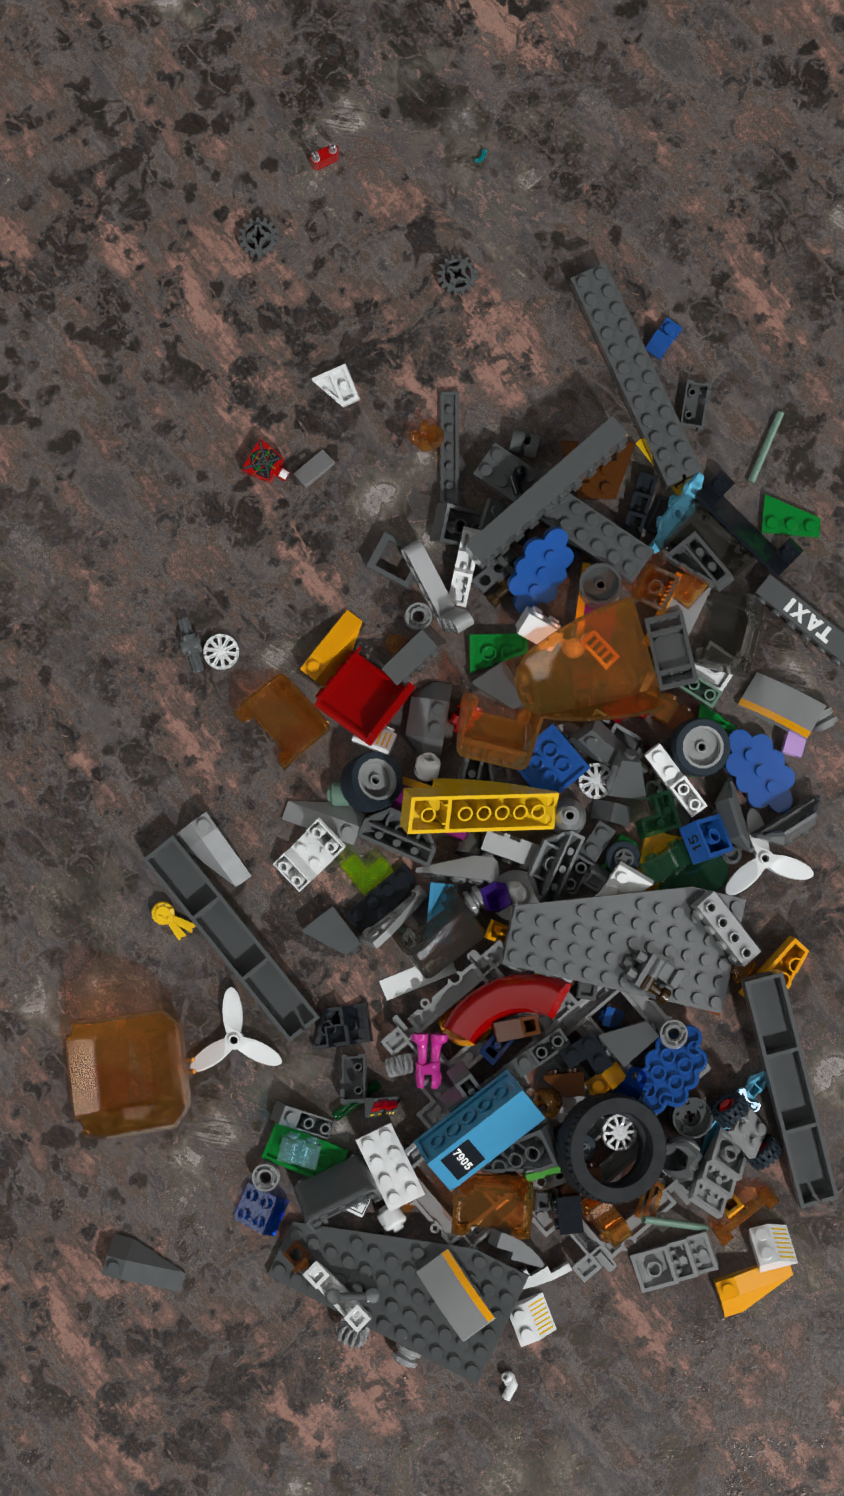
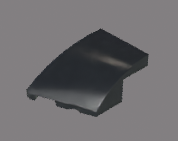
M368 1003L324 1009L312 1050L373 1041Z

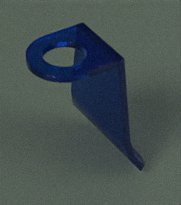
M638 1067L630 1068L625 1079L611 1090L610 1093L627 1095L639 1100L647 1081L646 1073ZM632 1073H640L642 1080L635 1081L632 1078Z

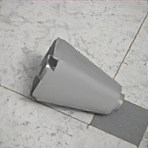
M572 798L559 799L555 826L552 830L557 834L566 830L579 833L586 823V811L583 805ZM570 812L573 819H567L566 814Z

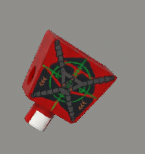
M262 439L258 440L241 469L242 473L270 484L275 477L285 482L290 475V471L282 467L285 462L284 458Z

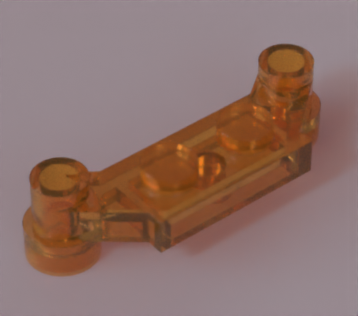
M767 1186L757 1192L759 1197L756 1200L750 1199L744 1204L745 1207L741 1212H737L731 1218H727L729 1221L726 1224L722 1225L719 1223L712 1229L722 1247L734 1238L731 1231L763 1205L769 1210L780 1201L775 1194L771 1193Z

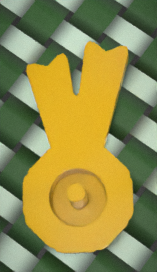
M168 901L157 902L152 907V919L159 925L168 924L178 940L186 936L182 928L192 933V928L196 927L194 923L176 916L175 908Z

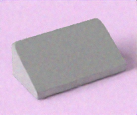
M322 449L298 469L294 475L307 488L334 466L335 462Z

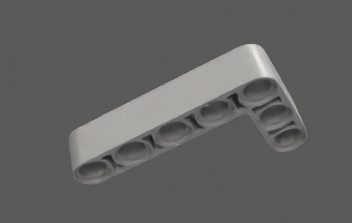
M416 540L402 548L401 553L441 629L445 632L458 634L473 625L474 620L471 614L466 609L455 607L421 541Z

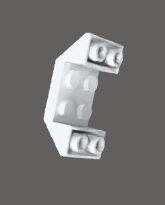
M318 818L273 865L300 892L344 850L346 845Z

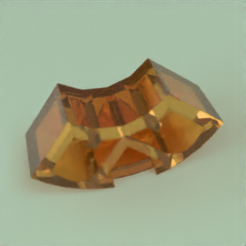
M589 1198L581 1202L584 1218L588 1222H592L600 1233L599 1237L604 1244L609 1243L613 1248H616L632 1235L626 1220L612 1204L601 1203Z

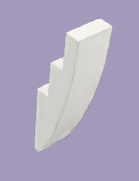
M465 526L462 531L449 592L454 605L462 607L467 605L475 568V562L466 553L465 544L481 531Z
M565 1261L552 1270L549 1269L546 1263L544 1268H538L529 1273L526 1267L522 1268L520 1271L529 1275L523 1289L552 1281L572 1271L569 1262Z

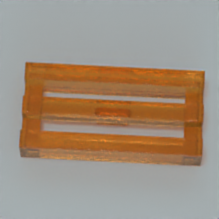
M656 1181L651 1187L643 1215H648L657 1186L659 1190L651 1216L656 1217L665 1184ZM646 1193L639 1198L634 1215L640 1219L643 1216L640 1212Z

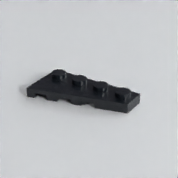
M403 864L345 915L362 934L366 928L374 926L396 908L416 878Z

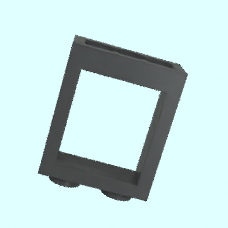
M384 532L366 567L407 590L409 586L413 587L416 582L411 571L404 581L377 566L389 542L400 548L408 545Z

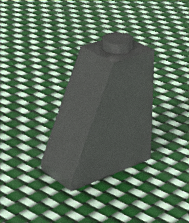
M502 661L472 681V685L512 711L516 709L521 711L528 706L527 702L530 698L505 661Z
M618 749L605 782L608 796L639 800L646 799L642 767L637 750Z
M334 906L302 929L305 934L344 955L350 953L352 956L361 949L358 946L361 944L360 940Z
M642 1021L598 1034L596 1038L621 1067H625L655 1041L659 1035L657 1034V1027L652 1022Z

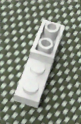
M660 743L644 754V757L653 767L655 773L691 817H694L707 807L699 793L687 777L682 774Z

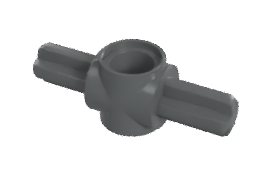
M183 617L178 620L182 634L179 640L183 655L189 657L193 672L199 673L204 671L200 653L203 651L198 634L193 633L189 618Z

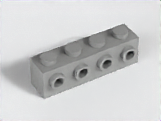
M707 890L690 905L694 910V916L698 920L703 921L706 925L704 927L710 935H714L718 940L716 941L717 945L728 953V959L733 965L745 967L761 952L715 891Z

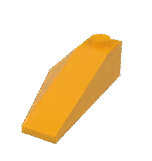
M346 610L301 667V672L325 689L327 687L325 683L331 675L335 677L337 674L335 671L341 663L345 664L347 662L345 659L354 648L363 621Z
M758 1265L714 1278L713 1282L724 1316L728 1317L744 1312L793 1275L791 1266L788 1265L760 1273Z

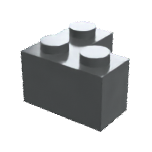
M463 1061L446 1072L454 1086L440 1095L450 1113L482 1089Z

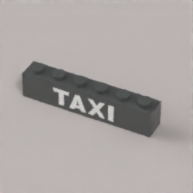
M770 574L753 594L756 597L755 600L762 606L767 605L771 609L770 612L777 618L782 617L790 629L798 630L801 633L800 636L805 641L813 642L816 645L815 648L820 653L828 654L831 657L830 660L835 665L844 667V633Z

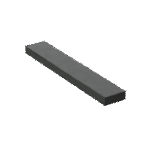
M440 391V503H450L459 506V391Z

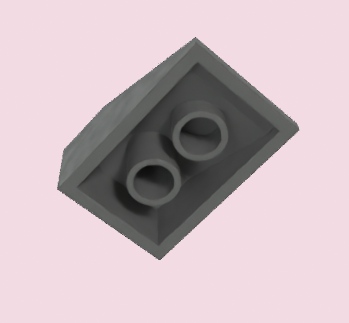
M437 503L430 541L459 548L463 527L478 529L483 512L450 503Z

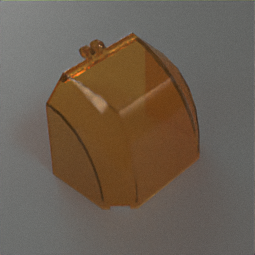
M163 1009L70 1020L69 1025L72 1028L70 1035L65 1037L73 1118L75 1122H80L83 1128L81 1132L83 1138L110 1140L177 1128L192 1105L189 1074L196 1073V1069H188L187 1063H193L195 1058H186L183 1026Z

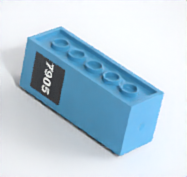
M506 1069L413 1142L427 1165L447 1188L453 1191L542 1122L545 1117L530 1095L512 1073Z

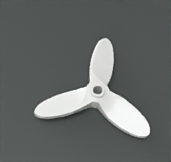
M749 809L746 815V825L754 848L753 860L741 866L732 875L725 886V894L732 896L744 891L758 879L764 869H768L779 876L795 880H807L813 877L812 869L805 863L788 856L775 855L770 851L767 841L751 837L750 833L763 826L764 823L760 814L755 809Z
M229 987L224 994L222 1007L223 1022L227 1034L225 1038L207 1046L192 1060L190 1065L191 1071L200 1072L223 1060L232 1050L236 1049L259 1063L270 1066L280 1065L282 1058L274 1049L258 1040L245 1037L241 1032L243 1010L240 996L235 988ZM233 1036L238 1039L237 1043L232 1042L231 1038Z

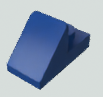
M667 317L645 347L646 351L661 360L683 328Z

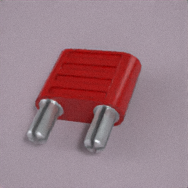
M332 142V144L330 143L328 146L312 152L310 156L312 169L318 171L339 160V149Z

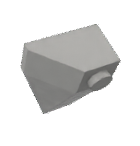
M288 801L282 819L308 829L320 818L341 841L355 845L366 812L358 811L350 805L333 806L331 802Z
M208 812L199 816L176 834L187 851L235 887L252 876Z
M490 854L475 855L432 864L429 867L416 868V873L424 878L447 881V878H450L451 881L461 885L466 881L476 885L477 888H484L494 881L500 882L499 863Z

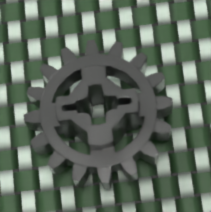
M259 217L256 218L255 222L250 218V224L243 223L245 229H239V233L242 235L238 236V241L242 242L239 246L241 249L245 248V255L250 253L251 259L255 255H257L258 260H261V255H264L267 259L269 252L275 253L273 247L278 248V243L275 242L280 240L279 235H275L278 233V229H272L274 223L270 222L267 224V218H264L263 222L260 221ZM262 227L266 228L269 232H265ZM258 232L260 233V236H261L260 241H259V245H258V242L256 241L257 236H258ZM248 244H252L255 249H252Z
M460 254L458 259L451 255L450 261L445 258V265H439L442 271H437V276L441 277L438 279V284L443 283L441 290L447 289V295L453 292L454 297H457L458 293L464 297L465 291L470 294V287H476L474 281H478V276L474 274L478 273V269L473 268L474 261L468 263L469 257L463 260ZM466 268L469 270L471 277L466 274ZM460 273L461 277L455 279L454 276ZM445 274L450 278L449 284L445 279Z

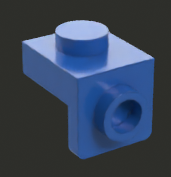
M606 1005L605 1009H601L599 1015L600 1024L615 1029L620 1028L624 1011Z

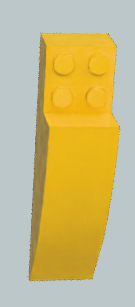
M433 778L432 787L404 788L400 826L407 834L554 829L559 792L494 781Z

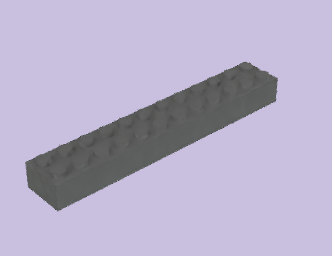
M606 263L570 278L569 285L664 489L673 487L681 483L682 480L686 481L695 474L701 473L702 468Z
M172 835L143 859L144 863L289 1042L304 1031L302 1026L307 1029L321 1017L176 836Z
M774 969L740 978L796 1203L802 1209L818 1204L817 1199L813 1195H816L821 1203L839 1199L783 972L779 969Z

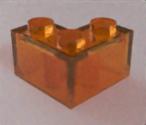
M667 692V694L662 693L658 697L648 717L673 731L682 722L692 719L694 714L691 713L692 709L684 704L679 706V702L676 701L677 697Z

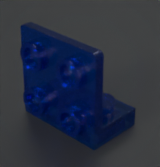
M248 1183L233 1219L262 1235L275 1236L290 1200L260 1191L253 1184Z

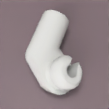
M506 1371L501 1375V1379L506 1386L501 1397L510 1401L518 1387V1383L514 1374Z

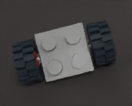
M731 1091L730 1094L728 1092L725 1093V1096L722 1095L721 1099L716 1100V1104L712 1105L713 1109L710 1110L712 1117L721 1127L729 1128L728 1133L742 1149L744 1157L754 1169L764 1170L765 1166L767 1168L770 1167L771 1163H775V1159H779L778 1155H781L782 1147L771 1134L766 1133L767 1127L740 1093Z

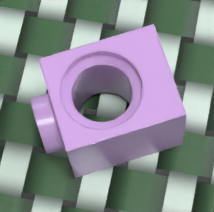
M786 731L780 752L795 758H801L806 740L791 731Z

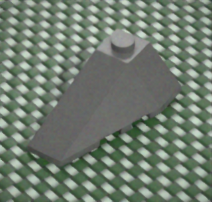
M114 1233L102 1271V1275L179 1292L185 1271L167 1259L162 1258L135 1238Z

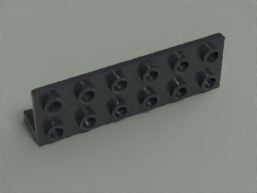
M721 470L695 495V498L701 506L706 507L711 512L714 519L720 521L725 526L728 533L733 534L739 540V543L747 548L753 557L766 567L770 574L779 577L804 550L791 538L779 549L770 543L723 496L735 482Z

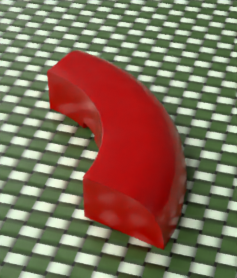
M534 973L514 974L497 978L478 987L462 999L451 1011L441 1027L477 1045L484 1033L492 1027V1023L500 1019L523 1012L541 1014L554 1019L572 984L560 978Z

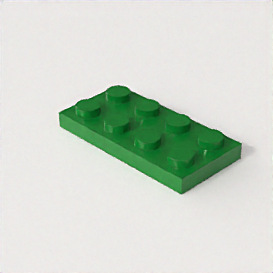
M275 1123L262 1158L305 1176L313 1177L345 1161L349 1150L309 1133Z

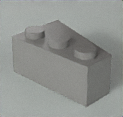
M486 831L480 850L484 851L483 854L502 857V862L511 865L513 862L519 863V868L529 871L540 845L500 831Z

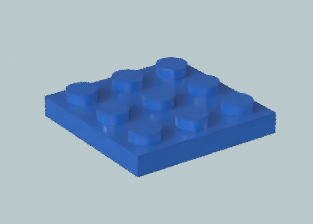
M554 723L509 760L531 787L557 791L559 794L591 768Z

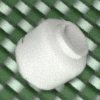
M430 752L419 755L415 764V775L424 782L433 781V778H437L439 775L440 759Z
M387 1205L378 1210L377 1218L386 1232L393 1231L397 1233L404 1228L403 1223L406 1221V1215L401 1207L389 1211Z

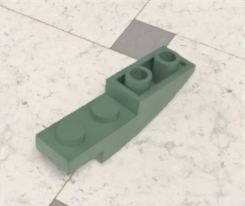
M652 656L646 668L656 673ZM697 676L699 681L697 683L676 687L710 708L714 707L723 693L699 676Z

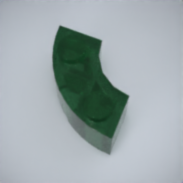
M675 838L668 842V846L656 854L652 852L644 857L645 861L640 864V867L644 874L654 881L653 884L671 876V873L684 868L692 862L683 839L678 840V838Z

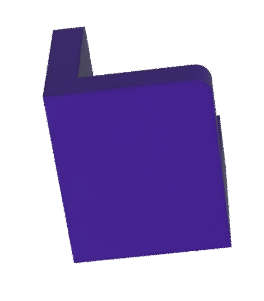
M494 881L480 890L487 911L499 913L513 904L506 883Z

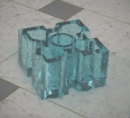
M289 1131L288 1134L285 1133L282 1137L277 1161L316 1170L323 1142H319V1138L308 1136L307 1139L300 1138V1133Z

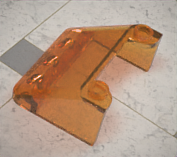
M283 674L275 675L244 699L233 713L243 723H247L254 718L283 749L278 755L277 760L284 770L296 762L330 729L328 721L291 680Z
M464 692L460 704L456 742L457 753L462 757L516 770L525 769L530 763L544 717L536 709L524 707L518 711L516 720L476 710L478 700L475 695Z

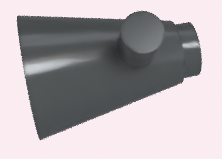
M468 832L465 840H460L455 853L463 857L480 856L481 832Z

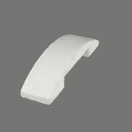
M315 1261L303 1274L313 1287L319 1289L324 1296L327 1290L331 1288L339 1290L340 1293L350 1292L318 1261ZM358 1300L340 1301L334 1305L344 1316L345 1321L357 1333L372 1319Z

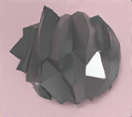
M682 1135L675 1138L669 1137L666 1140V1159L662 1169L665 1173L672 1176V1180H678L679 1183L692 1181L694 1171L699 1169L698 1163L702 1158L699 1145L693 1139Z

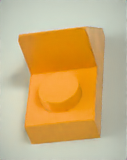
M617 1061L613 1062L614 1065L599 1075L595 1074L584 1082L591 1095L601 1094L610 1089L613 1090L627 1078Z

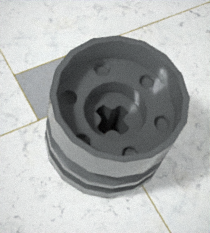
M690 1094L683 1106L676 1108L668 1106L666 1112L670 1127L676 1133L691 1139L705 1135L712 1126L713 1117L710 1112V1106L704 1100ZM686 1111L692 1113V1115L689 1116V1119H686L684 1117L685 1115H687Z

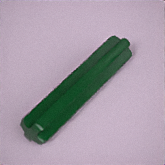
M377 1079L367 1085L368 1097L381 1089L382 1086ZM349 1103V1105H341L332 1112V1116L336 1121H339L360 1104Z

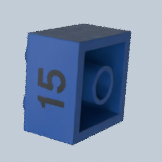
M720 814L696 820L679 828L693 865L717 858L734 850Z

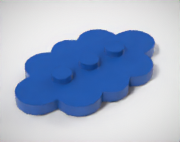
M560 526L548 528L542 538L532 537L527 540L522 549L523 555L519 556L514 562L515 572L508 578L507 588L515 595L513 606L521 614L527 605L532 608L533 606L537 607L539 603H549L554 600L558 593L557 586L562 584L567 577L566 568L573 562L574 554L566 545L568 535Z
M742 729L730 732L728 735L730 755L724 768L729 775L734 776L736 789L746 793V800L752 807L763 808L768 805L772 811L777 813L788 811L793 803V797L789 789L795 782V774L790 767L784 766V755L780 751L773 749L772 740L767 735L757 734L751 737L747 731Z
M685 1025L688 1037L686 1043L679 1049L665 1047L659 1035L655 1042L656 1049L646 1054L645 1067L641 1068L637 1073L636 1083L644 1091L641 1101L646 1106H649L655 1114L663 1112L667 1105L674 1108L683 1106L688 1100V1091L694 1089L699 1083L698 1073L705 1069L708 1059L705 1051L699 1048L702 1042V1034L696 1026ZM679 1032L677 1034L668 1033L671 1039H677L680 1036Z

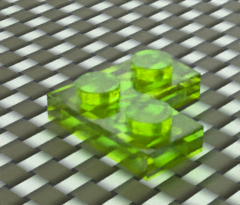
M355 853L340 865L363 895H366L394 872L382 856L368 868H366Z

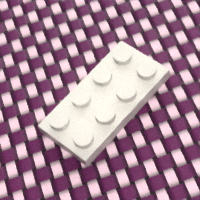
M391 1122L355 1140L389 1211H393L425 1195Z

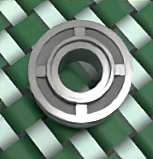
M414 603L405 611V623L410 629L421 631L431 623L432 611L424 603ZM415 612L422 613L423 620L421 622L414 620L413 614Z
M832 707L825 708L813 728L814 733L822 732L835 725V722L838 721L837 716L831 715L834 711Z
M475 885L471 887L472 892L465 891L462 894L470 911L478 916L480 909L486 911V907L480 892L481 889H478Z
M669 1020L661 1027L660 1039L665 1047L679 1049L687 1041L688 1031L681 1021ZM671 1030H677L680 1036L677 1039H671L668 1033Z
M268 1161L258 1164L252 1173L253 1185L260 1191L273 1190L280 1180L279 1168L274 1163ZM268 1172L271 1175V1180H263L261 1173Z
M396 1343L395 1346L398 1350L393 1351L391 1357L405 1367L416 1368L418 1363L415 1359L420 1358L421 1355Z

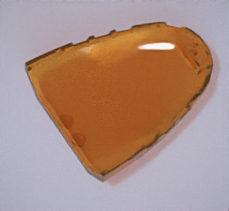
M632 596L595 609L561 627L530 649L524 655L516 670L515 686L520 701L529 711L545 719L561 721L611 720L640 716L666 709Z

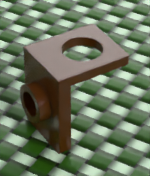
M297 1240L283 1253L295 1267L292 1270L294 1274L299 1271L304 1272L311 1265L309 1261L313 1257ZM295 1248L302 1252V1257L299 1260H294L291 1257V1251Z

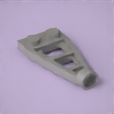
M417 885L412 890V895L374 926L366 928L359 938L360 942L377 949L428 897L425 890Z

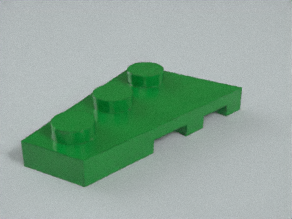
M764 495L761 533L819 538L821 518L771 496Z
M469 634L470 673L528 653V641L519 634Z

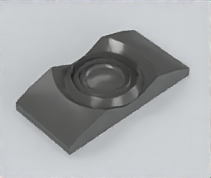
M679 610L645 618L660 691L699 682L683 611Z

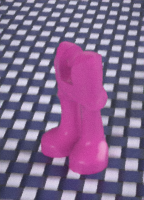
M411 1033V1040L417 1044L418 1053L417 1061H415L417 1088H424V1075H432V1089H438L442 1080L440 1051L442 1044L448 1040V1034L431 1033V1061L427 1063L429 1033Z

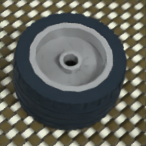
M693 718L682 722L673 730L668 742V752L670 758L681 772L690 776H709L719 771L727 762L730 755V740L725 729L717 722L706 718Z
M368 752L352 759L343 769L340 778V787L345 800L356 810L368 813L380 811L390 806L399 797L403 786L402 774L398 765L391 757L381 752Z

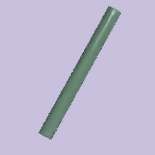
M777 411L748 478L750 483H755L784 416V413L781 411Z
M646 1215L641 1217V1222L645 1224L698 1231H708L709 1228L708 1224Z

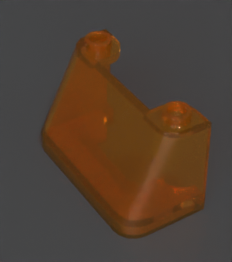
M473 1174L454 1189L451 1234L464 1236L470 1233L471 1226L510 1229L511 1235L516 1239H530L534 1202L533 1181L528 1182L525 1176Z

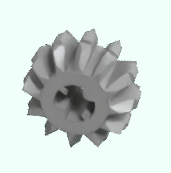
M407 1053L387 1058L385 1060V1070L388 1077L392 1078L416 1072L415 1061L417 1059L415 1054Z
M341 1318L335 1335L338 1337V1341L343 1342V1345H348L350 1348L352 1346L359 1348L366 1343L370 1329L364 1326L357 1333L344 1318Z

